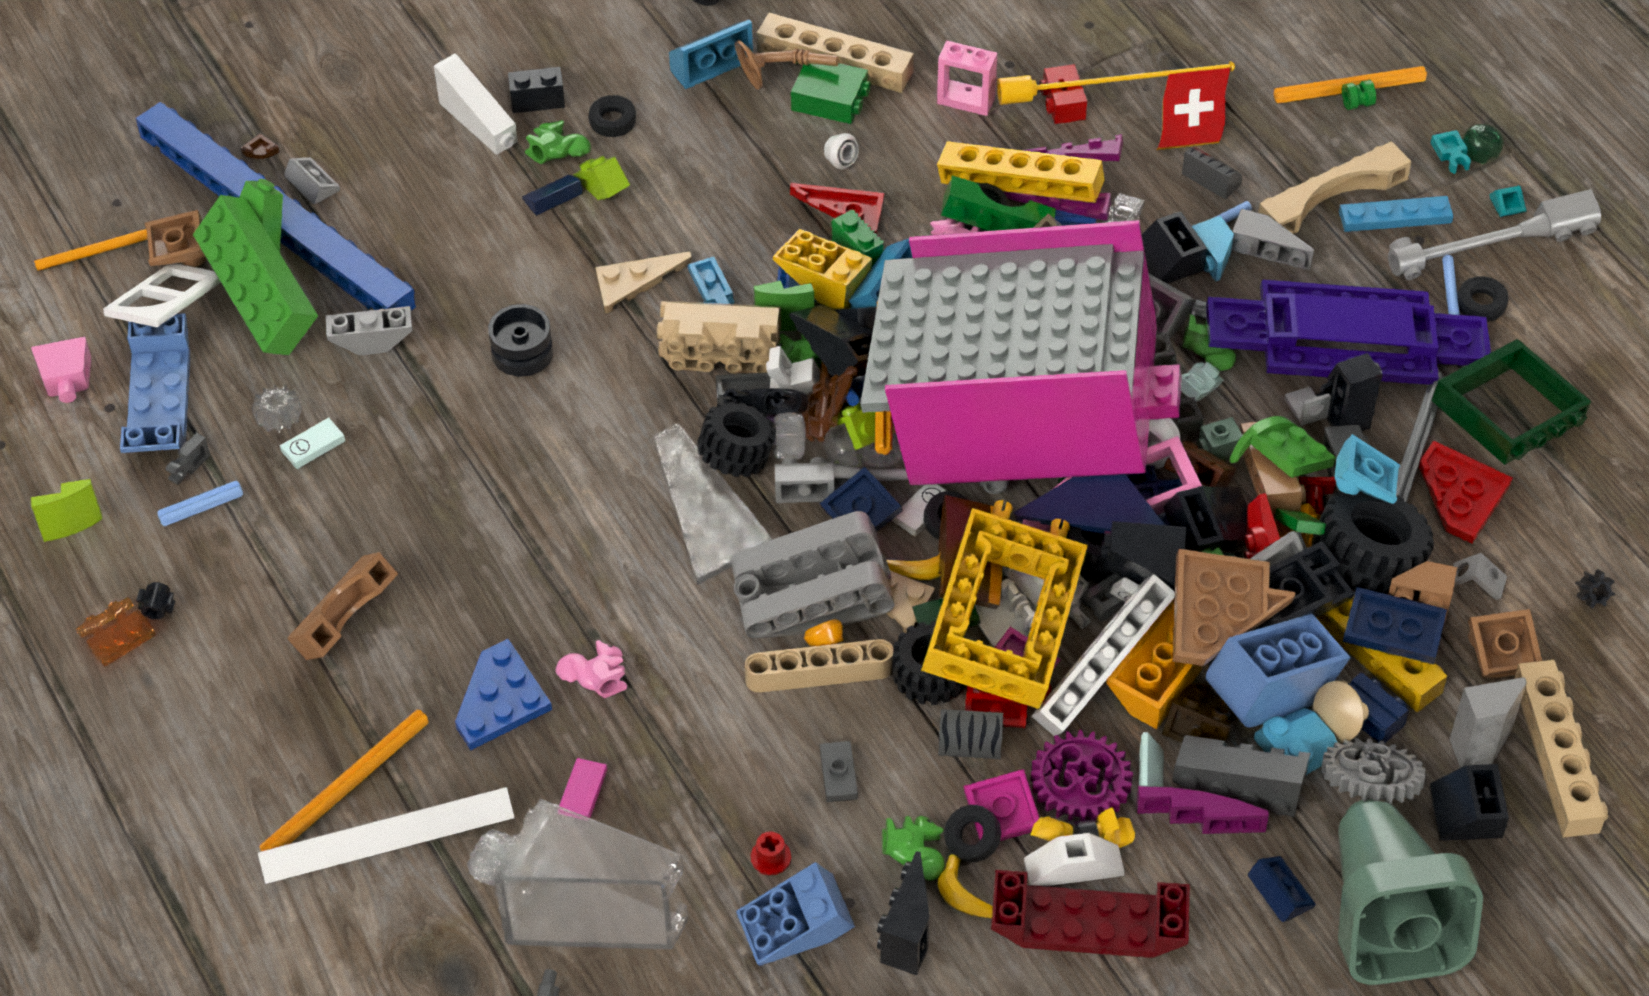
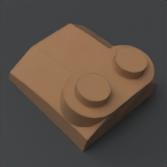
M198 210L145 223L150 258L148 262L150 266L182 262L183 265L197 267L206 261L205 254L193 236V233L202 222Z
M1530 609L1471 617L1468 620L1470 628L1468 639L1475 648L1483 677L1502 678L1515 676L1518 664L1542 661Z

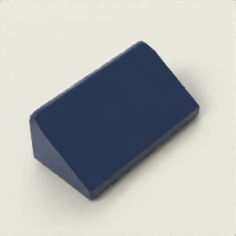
M566 175L522 196V199L532 212L538 215L583 194L582 183L578 178Z
M1281 856L1258 859L1248 872V877L1280 921H1289L1315 907V902Z

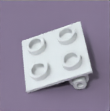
M1005 579L1002 582L1000 606L997 609L975 605L981 620V624L977 626L993 648L1010 626L1028 637L1036 608L1027 599L1025 594L1021 593L1016 581H1011V579Z

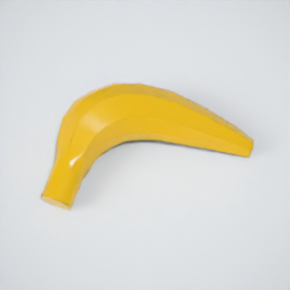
M941 551L935 557L920 561L886 560L890 571L911 579L932 580L941 576V574H938Z
M954 854L949 855L946 867L938 879V889L942 898L947 904L963 913L992 919L993 906L974 896L961 885L958 880V868L961 859Z

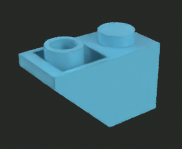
M1218 216L1192 225L1207 247L1205 272H1209L1215 282L1221 280L1231 255L1234 237L1233 232L1223 218Z

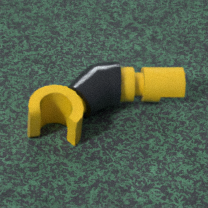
M1112 807L1097 817V823L1094 819L1059 821L1049 816L1041 817L1034 823L1031 836L1050 842L1056 837L1090 833L1121 848L1134 841L1135 831L1131 820L1125 817L1117 819Z

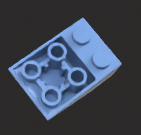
M816 862L736 911L756 963L759 966L827 944L855 927L833 874Z

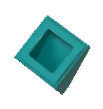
M1520 185L1495 190L1489 194L1500 217L1527 212Z

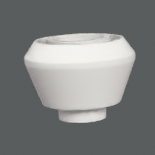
M849 133L831 136L824 146V154L827 160L835 168L841 170L851 166L856 161L859 152L855 137Z

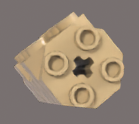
M661 301L660 317L663 318V321L658 322L657 339L663 340L659 342V357L667 360L670 368L677 371L710 372L714 369L716 363L722 362L725 364V369L732 374L768 373L766 363L769 361L770 348L778 347L780 343L781 307Z

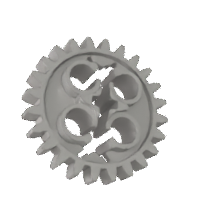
M1355 738V743L1345 739L1343 745L1335 742L1334 747H1327V752L1323 754L1321 773H1324V780H1330V786H1339L1338 792L1340 793L1350 792L1351 798L1359 795L1362 796V801H1366L1368 798H1372L1374 801L1384 799L1387 803L1392 804V799L1402 803L1404 802V797L1412 800L1414 794H1420V790L1424 786L1426 769L1422 768L1423 763L1421 761H1416V755H1407V749L1396 750L1395 744L1388 747L1385 746L1384 741H1380L1377 744L1373 743L1371 739H1367V743ZM1392 781V784L1387 785V782Z

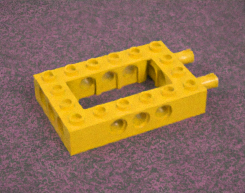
M998 500L994 503L992 514L975 508L971 510L921 671L1040 709L1048 690L1088 545L1066 538L1070 524L1065 520L1062 529H1059L1061 519L1052 520L1049 532L1009 520L1013 511L1012 504L1007 502L1004 511H1002L1004 500ZM987 561L1044 579L1022 657L1012 654L1013 651L1008 649L1003 651L984 645L983 641L977 640L975 642L964 638Z

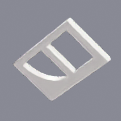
M177 263L168 264L103 308L104 316L159 327L216 287L221 281L215 271ZM171 276L199 281L185 292L158 286ZM142 296L167 301L152 306L127 307Z

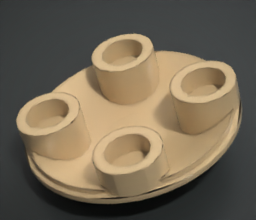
M1331 681L1324 684L1314 698L1313 711L1334 733L1338 743H1343L1345 739L1351 741L1358 735L1363 721L1368 717L1369 710L1367 705L1361 701L1358 693L1346 681Z

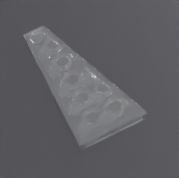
M679 423L654 435L656 450L697 585L731 568L730 559L734 553L772 540V537L720 473L712 469L709 463H705L702 460L703 456L699 455L697 445Z

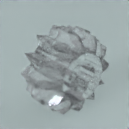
M274 385L273 389L270 390L263 387L262 394L255 395L252 411L259 427L264 426L267 432L275 428L280 433L281 428L286 427L291 430L292 423H299V415L302 414L301 402H299L296 392L290 391L287 385L281 389Z
M794 412L777 414L773 423L776 433L772 451L775 458L781 460L786 458L801 459L804 455L806 441L805 422L802 414H795Z
M493 829L483 834L480 841L475 844L474 850L470 853L471 858L467 864L469 874L474 876V879L479 882H484L488 885L495 886L500 881H503L506 874L511 871L512 865L516 862L515 857L519 850L517 848V841L513 840L510 835Z

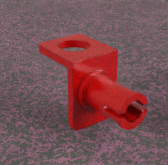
M1300 475L1299 484H1303L1305 487L1306 504L1310 503L1312 508L1316 510V513L1322 515L1324 510L1323 494L1333 493L1336 484L1335 477H1301Z

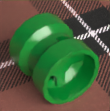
M1364 80L1357 85L1354 83L1344 84L1342 86V99L1345 108L1352 110L1357 109L1359 105L1365 107L1374 106L1376 103V90L1371 80Z

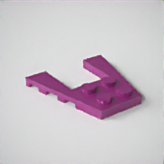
M1115 135L1116 139L1101 141V138L1089 139L1088 144L1073 146L1072 142L1062 144L1061 148L1047 150L1046 146L1022 151L1119 162L1123 137L1122 135ZM1003 191L1007 199L1024 203H1028L1031 200L1056 208V210L1108 221L1112 201L1110 193H1099L1096 203Z

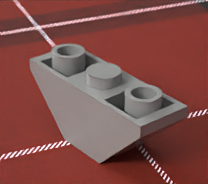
M410 306L326 315L327 340L357 355L389 352L412 332Z

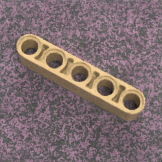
M876 639L754 653L748 656L745 661L746 685L751 691L761 693L884 679L893 672V646L886 640Z

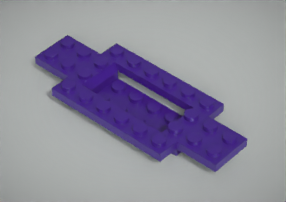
M1262 280L1260 285L1261 300L1208 297L1206 301L1208 347L1265 351L1266 372L1272 374L1328 377L1337 363L1368 353L1374 363H1378L1381 367V381L1433 385L1434 381L1439 379L1437 364L1467 366L1491 353L1486 317L1434 313V306L1430 305L1429 294L1426 291ZM1297 339L1407 346L1408 354L1295 345Z

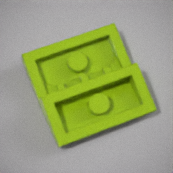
M91 479L61 483V493L31 497V507L44 542L76 534L102 520V512Z

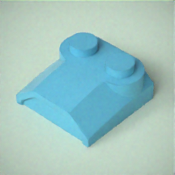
M1352 434L1345 441L1337 456L1335 468L1336 485L1345 494L1356 495L1359 492H1363L1376 499L1394 504L1397 501L1396 492L1400 464Z
M1306 708L1297 710L1285 717H1272L1264 722L1263 728L1256 731L1254 735V740L1264 752L1270 753L1271 748L1284 749V755L1298 757L1299 752L1311 753L1306 775L1322 766L1323 754L1327 752V747H1334V743L1337 742L1334 733L1314 711Z

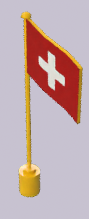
M1229 61V64L1040 85H1037L1036 80H1032L1030 75L998 78L997 95L999 104L1005 105L1032 102L1033 96H1037V90L1168 76L1162 105V134L1157 150L1216 144L1220 142L1224 130L1225 91L1229 73L1235 69V64Z

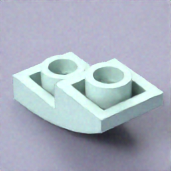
M1203 362L1194 364L1188 373L1181 375V391L1192 401L1197 402L1215 390L1224 380L1218 375L1220 373L1219 370L1208 362L1205 364Z

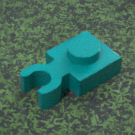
M1457 130L1432 135L1430 143L1440 161L1449 160L1448 168L1451 173H1456L1457 164L1462 165L1466 171L1469 170L1471 160L1466 155L1467 147Z

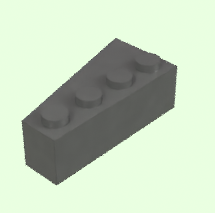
M1185 735L1175 763L1172 782L1180 784L1184 788H1194L1237 799L1270 810L1277 815L1294 817L1304 787L1311 753L1299 752L1297 757L1284 755V749L1271 748L1269 753L1256 751L1253 745L1241 743V745L1235 747H1228L1225 741Z

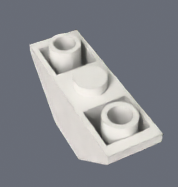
M1090 833L1056 837L1024 857L1025 869L1028 872V883L1032 886L1060 885L1120 877L1125 874L1118 845Z

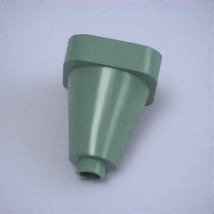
M1368 799L1352 804L1338 827L1343 879L1338 944L1351 976L1363 984L1379 985L1447 975L1466 966L1473 959L1477 951L1483 906V894L1468 861L1462 856L1453 853L1435 854L1401 813L1387 802Z

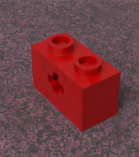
M1075 64L1044 68L1043 80L1039 81V85L1080 80ZM1082 85L1040 90L1041 95L1046 96L1047 114H1052L1055 124L1086 120L1087 99Z

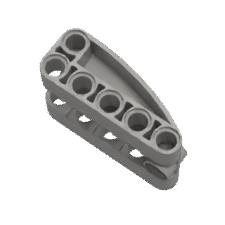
M861 511L851 512L734 553L730 559L735 579L734 592L739 599L745 633L748 637L766 638L805 634L806 630L828 620L836 618L845 626L886 614L894 608L889 584L891 573L888 563L882 554L877 531L869 516Z

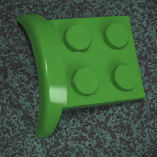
M1272 416L1256 422L1242 435L1229 461L1237 463L1243 453L1252 445L1288 476L1293 478L1331 468L1336 457L1326 450L1324 445L1310 437L1303 428L1298 427L1286 417Z

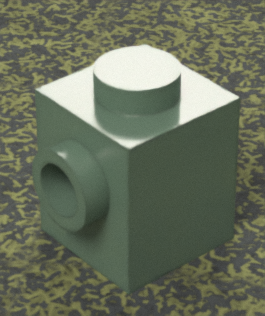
M1233 417L1201 426L1196 445L1199 449L1202 448L1219 459L1227 461L1243 434Z

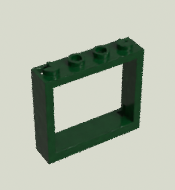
M1518 339L1438 380L1431 399L1434 404L1504 465L1515 459L1520 460L1527 452L1535 448L1540 449L1547 441L1554 437H1561L1572 427L1581 426L1587 419L1586 413L1591 404V401ZM1510 369H1513L1562 411L1514 439L1510 438L1462 396Z

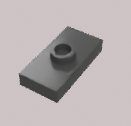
M851 742L820 744L826 802L858 799Z

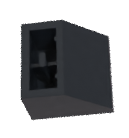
M1181 211L1156 219L1142 234L1148 273L1168 284L1205 270L1207 247Z
M1498 764L1465 765L1430 783L1429 789L1439 841L1503 838L1509 816Z

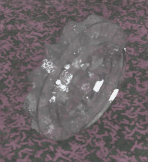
M895 433L893 434L892 450L888 455L878 454L875 451V442L858 449L861 459L873 467H890L902 459L898 438Z

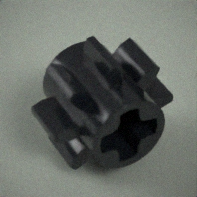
M1599 569L1595 571V574L1584 571V577L1575 583L1579 586L1580 590L1576 597L1582 601L1586 600V605L1594 608L1596 603L1606 606V601L1610 596H1615L1610 587L1614 580L1610 577H1605V573Z
M159 582L148 584L146 590L139 589L136 602L139 603L138 609L141 610L142 615L153 620L163 618L165 612L172 613L175 605V600H173L174 593L170 592V588L167 585Z

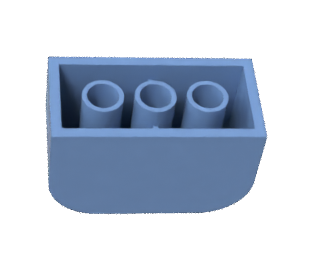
M1308 614L1229 637L1206 673V680L1245 727H1255L1264 724V722L1272 717H1285L1297 710L1310 707L1318 690L1324 684L1335 681L1351 657L1313 614Z

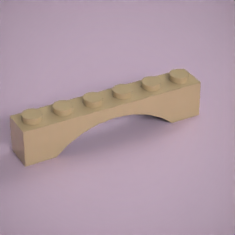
M1391 141L1385 145L1377 146L1372 151L1361 156H1356L1340 166H1335L1319 176L1311 177L1304 183L1290 187L1274 197L1266 198L1260 203L1258 213L1268 215L1288 231L1295 234L1299 232L1300 226L1307 214L1316 205L1329 197L1359 189L1388 190L1408 180L1411 160Z

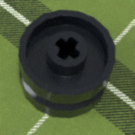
M516 304L500 309L492 316L488 325L492 360L499 370L517 377L530 376L542 371L550 363L553 356L550 321L542 310L527 304Z

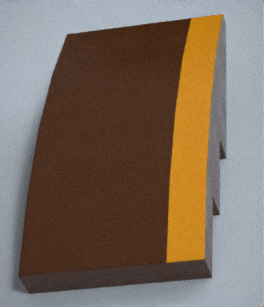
M948 495L944 496L938 551H941L938 574H941L939 597L944 598L972 508L992 514L994 506ZM987 561L983 572V579L976 595L975 605L991 609H997L1000 606L1003 566Z

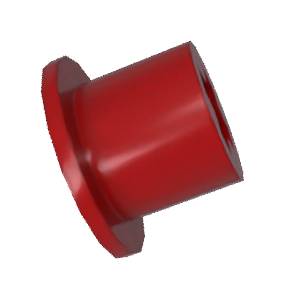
M772 831L765 832L758 837L756 845L750 854L751 864L754 869L768 876L784 872L791 862V851L787 844L784 843L783 837Z

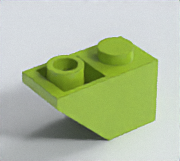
M604 156L589 159L579 165L581 170L573 174L574 177L581 181L582 186L597 200L610 198L630 186L615 156L607 159Z

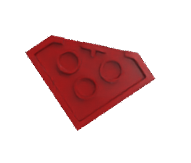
M1436 441L1431 443L1419 464L1420 471L1445 531L1473 544L1511 486L1513 477Z

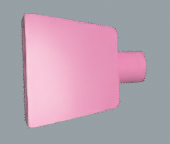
M86 337L31 347L48 396H58L61 402L70 403L76 399V392L89 388L91 354Z

